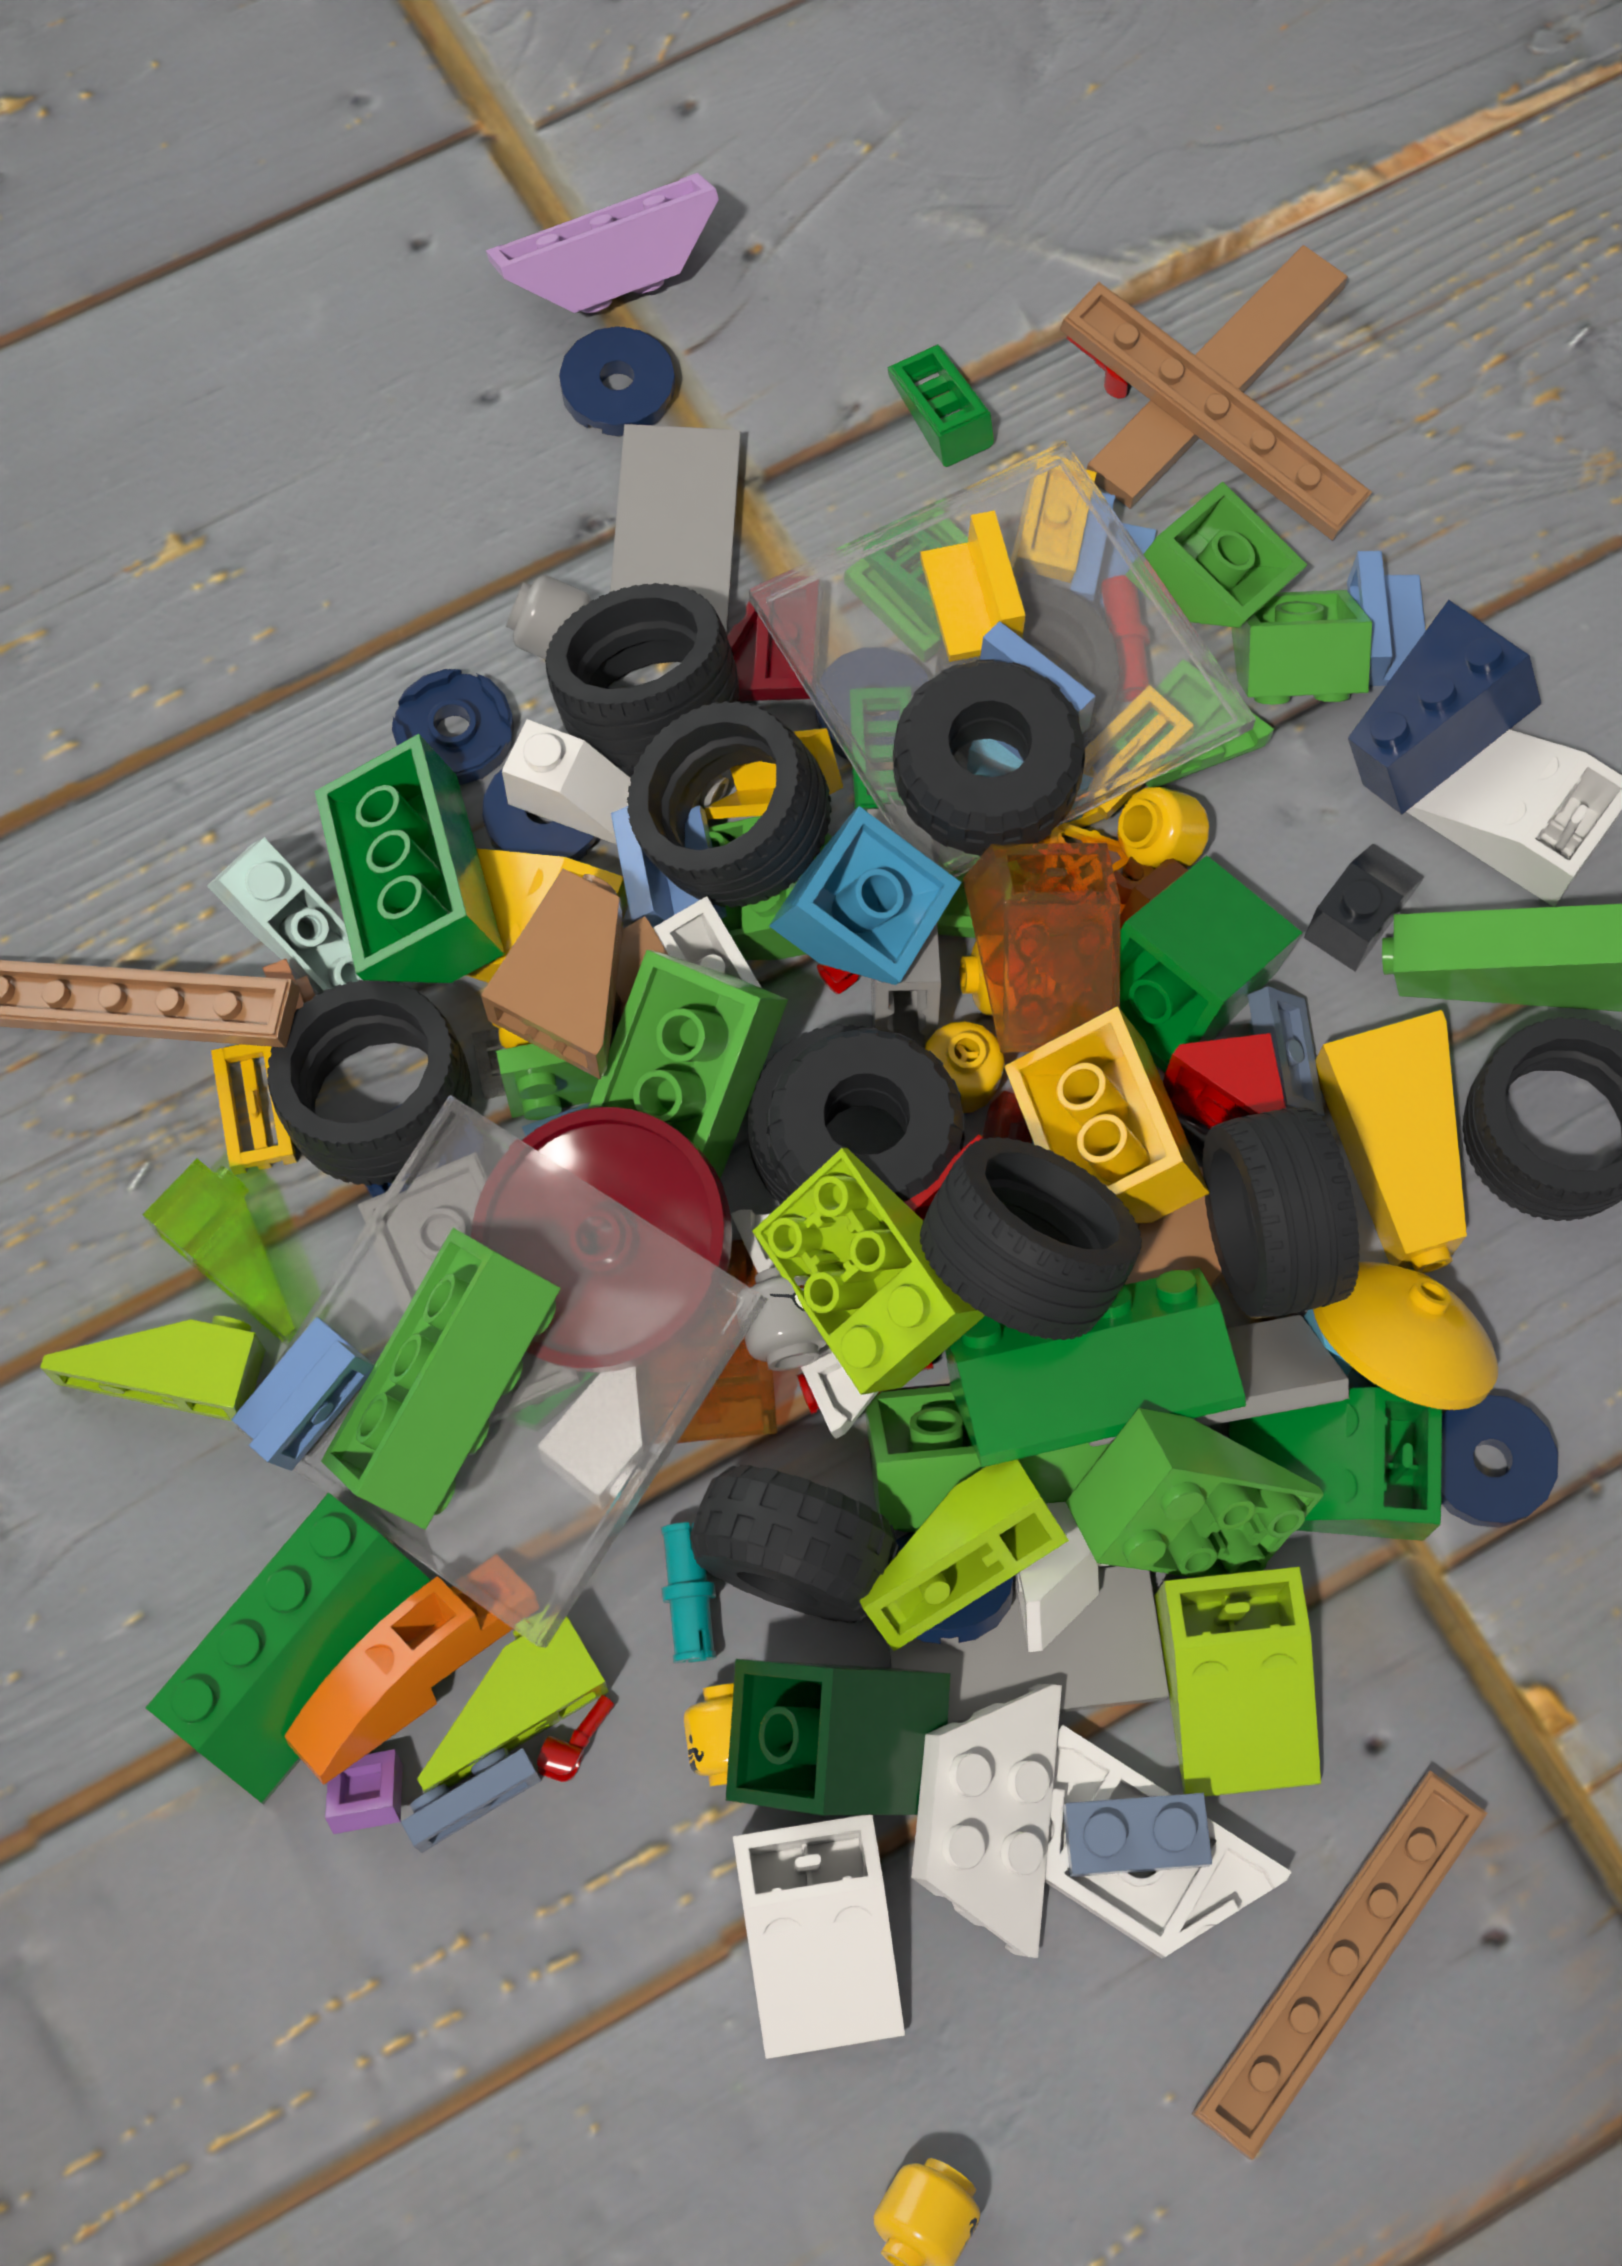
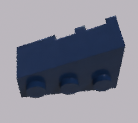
M1448 599L1348 737L1362 784L1401 815L1404 814L1542 704L1530 655Z

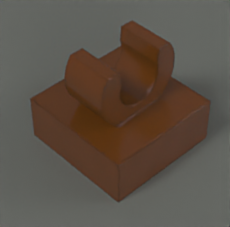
M1131 856L1123 870V874L1131 880L1126 879L1115 870L1111 873L1104 887L1106 894L1112 900L1125 905L1115 925L1121 929L1125 921L1188 870L1174 858L1165 860L1153 870L1152 866L1140 864Z

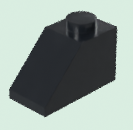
M1375 844L1370 845L1348 865L1318 905L1304 938L1356 972L1393 922L1394 914H1398L1423 881L1424 876Z

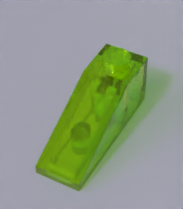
M196 1158L142 1215L160 1239L290 1349L301 1334L256 1218L244 1198L250 1191L239 1178L221 1165L213 1172Z

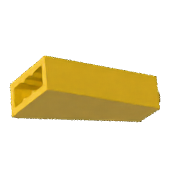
M1439 1010L1323 1044L1315 1060L1322 1094L1390 1265L1406 1269L1413 1267L1416 1272L1422 1274L1435 1271L1453 1261L1451 1255L1454 1254L1467 1236L1447 1021L1443 1011Z

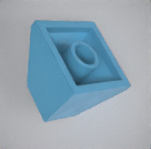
M859 806L852 812L799 878L769 927L819 964L897 985L906 974L961 882Z

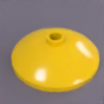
M1359 1262L1358 1278L1351 1295L1339 1302L1313 1309L1315 1319L1324 1337L1351 1367L1377 1386L1410 1402L1444 1410L1467 1409L1481 1403L1488 1396L1497 1381V1358L1492 1342L1484 1327L1452 1291L1422 1273L1386 1263Z

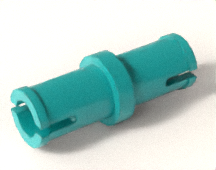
M689 1522L661 1527V1534L664 1537L668 1586L661 1588L662 1600L664 1603H670L674 1663H685L686 1660H688V1663L703 1662L717 1658V1653L714 1650L710 1599L716 1597L715 1583L708 1582L707 1570L701 1568L694 1559L690 1540L694 1523H691L692 1526H690Z

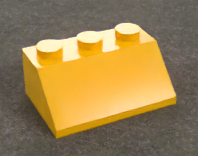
M1118 1006L1004 1066L1034 1145L1041 1146L1046 1150L1065 1157V1159L1076 1163L1077 1166L1095 1176L1123 1202L1124 1206L1129 1209L1130 1214L1135 1218L1134 1221L1136 1223H1152L1210 1193L1147 1044Z

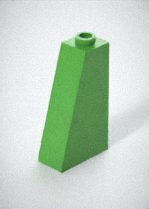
M1622 904L1394 914V937H1383L1384 975L1394 974L1398 994L1402 997L1622 1012Z

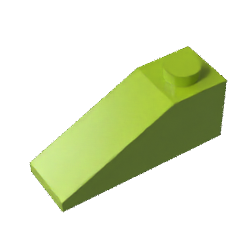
M214 1316L212 1323L189 1319L44 1355L40 1368L56 1385L232 1421L231 1419L254 1393L266 1349L256 1333L250 1332L252 1327L248 1323L231 1317Z
M1018 1459L986 1466L956 1485L886 1567L883 1575L877 1578L869 1594L859 1601L893 1651H896L1069 1540Z
M564 1611L553 1618L550 1617L548 1612L540 1613L528 1619L513 1631L516 1640L504 1646L418 1776L417 1780L425 1793L442 1784H447L448 1788H451L473 1774L471 1767L484 1757L502 1748H507L509 1752L595 1701L601 1695L609 1692L604 1678Z

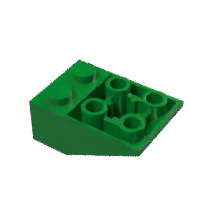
M1380 1387L1349 1388V1399H1344L1343 1401L1228 1422L1229 1439L1315 1484L1322 1490L1324 1496L1308 1513L1304 1523L1296 1531L1424 1541L1441 1525L1442 1409L1410 1402Z

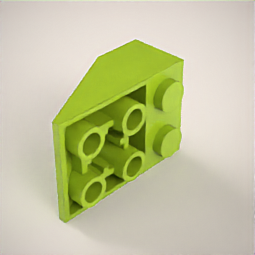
M841 1148L752 1232L781 1276L791 1283L803 1309L859 1393L864 1395L902 1388L985 1315L952 1292V1289L943 1283V1280L936 1275L935 1270L929 1265L930 1263L926 1260L925 1252L922 1251V1245L920 1244L923 1220L848 1148ZM795 1276L809 1277L805 1283L804 1291L795 1282Z
M1300 1567L1164 1581L1154 1598L1183 1794L1204 1793V1797L1320 1785L1321 1773L1312 1642Z

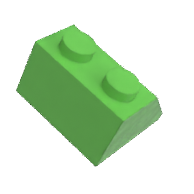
M1222 481L1156 537L1126 575L1125 579L1167 620L1240 628L1299 575L1307 564Z
M1347 590L1280 592L1240 628L1231 627L1237 681L1247 697L1254 698V701L1269 705L1284 704L1290 701V696L1313 695L1316 700L1324 702H1341L1348 700L1350 693H1368L1372 621Z

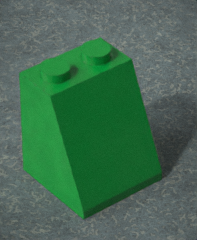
M1206 855L1125 921L1079 1002L1097 1017L1118 1006L1145 1040L1155 1065L1166 1073L1172 1054L1180 1044L1211 1041L1221 1033L1249 1003L1248 994L1262 989L1278 972L1303 932Z

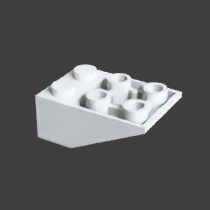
M1509 729L1406 812L1549 905L1555 907L1622 814V775L1586 752Z
M860 1815L733 1836L765 2058L770 2059L905 2036L873 1815Z

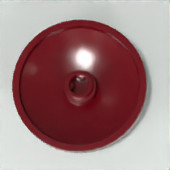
M597 1107L567 1113L545 1123L523 1138L507 1154L493 1173L483 1192L475 1218L473 1239L561 1288L555 1298L556 1310L553 1319L544 1332L533 1337L526 1350L527 1352L565 1369L585 1373H609L635 1368L662 1356L681 1343L702 1321L713 1305L727 1272L731 1254L732 1225L728 1200L718 1174L708 1158L692 1141L672 1126L649 1114L618 1107Z

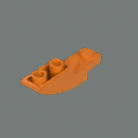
M499 1555L451 1588L438 1576L381 1620L331 1671L304 1705L285 1734L288 1745L319 1781L325 1785L437 1705L431 1687L541 1610L536 1591Z

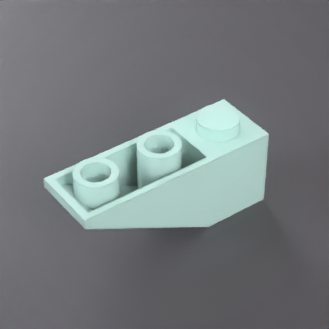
M265 837L251 844L207 885L254 936L281 960L287 959L290 968L300 977L307 975L311 986L318 993L322 994L325 990L333 989L339 984L344 985L347 982L362 980L355 972L344 922Z

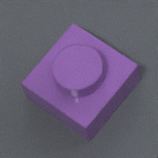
M395 1749L367 1754L327 1783L325 1819L333 1834L401 1822L403 1764Z

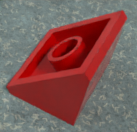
M1271 1033L1180 1044L1172 1054L1163 1079V1084L1170 1100L1210 1129L1214 1125L1237 1117L1241 1118L1243 1116L1286 1109Z

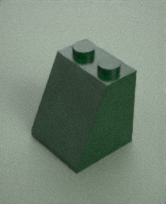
M736 1659L725 1800L817 1815H918L925 1734L948 1724L951 1673L902 1668Z

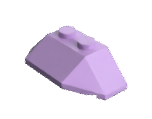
M695 173L681 178L679 181L538 233L488 249L486 253L489 262L504 279L573 313L578 311L583 313L597 312L608 307L612 303L613 298L632 291L634 293H646L656 290L664 284V279L680 274L719 199L716 188L699 173Z

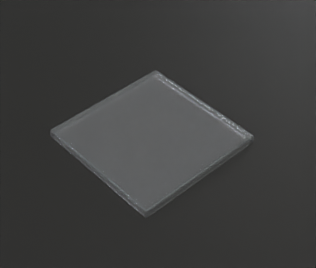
M1066 441L1056 444L749 589L750 603L892 830L953 877H957L1001 854H987L983 856L965 854L963 851L949 846L945 847L936 842L921 827H917L907 814L906 807L898 795L893 773V746L897 724L902 711L913 698L914 692L923 683L940 674L942 670L956 664L962 665L980 660V656L949 662L920 560L921 551L967 543L971 515L995 510L1026 615L1022 639L1095 695L1090 727L1083 733L1085 764L1082 783L1072 809L1065 820L1061 821L1057 826L1252 730L1256 720L1249 707ZM992 739L972 741L959 748L953 755L960 766L972 774L984 777L1006 775L1019 768L1023 761L999 742Z
M449 1095L278 1362L317 1316L375 1365L452 1227L560 1287L561 1289L555 1298L556 1310L553 1319L544 1332L533 1337L522 1357L523 1368L516 1385L509 1393L500 1396L488 1418L489 1430L483 1444L474 1454L467 1455L455 1477L456 1487L450 1503L442 1513L433 1516L426 1530L357 1497L321 1462L363 1385L293 1470L327 1494L329 1492L378 1532L533 1644L546 1648L768 1299L460 1100ZM236 1425L235 1428L253 1441L247 1433Z

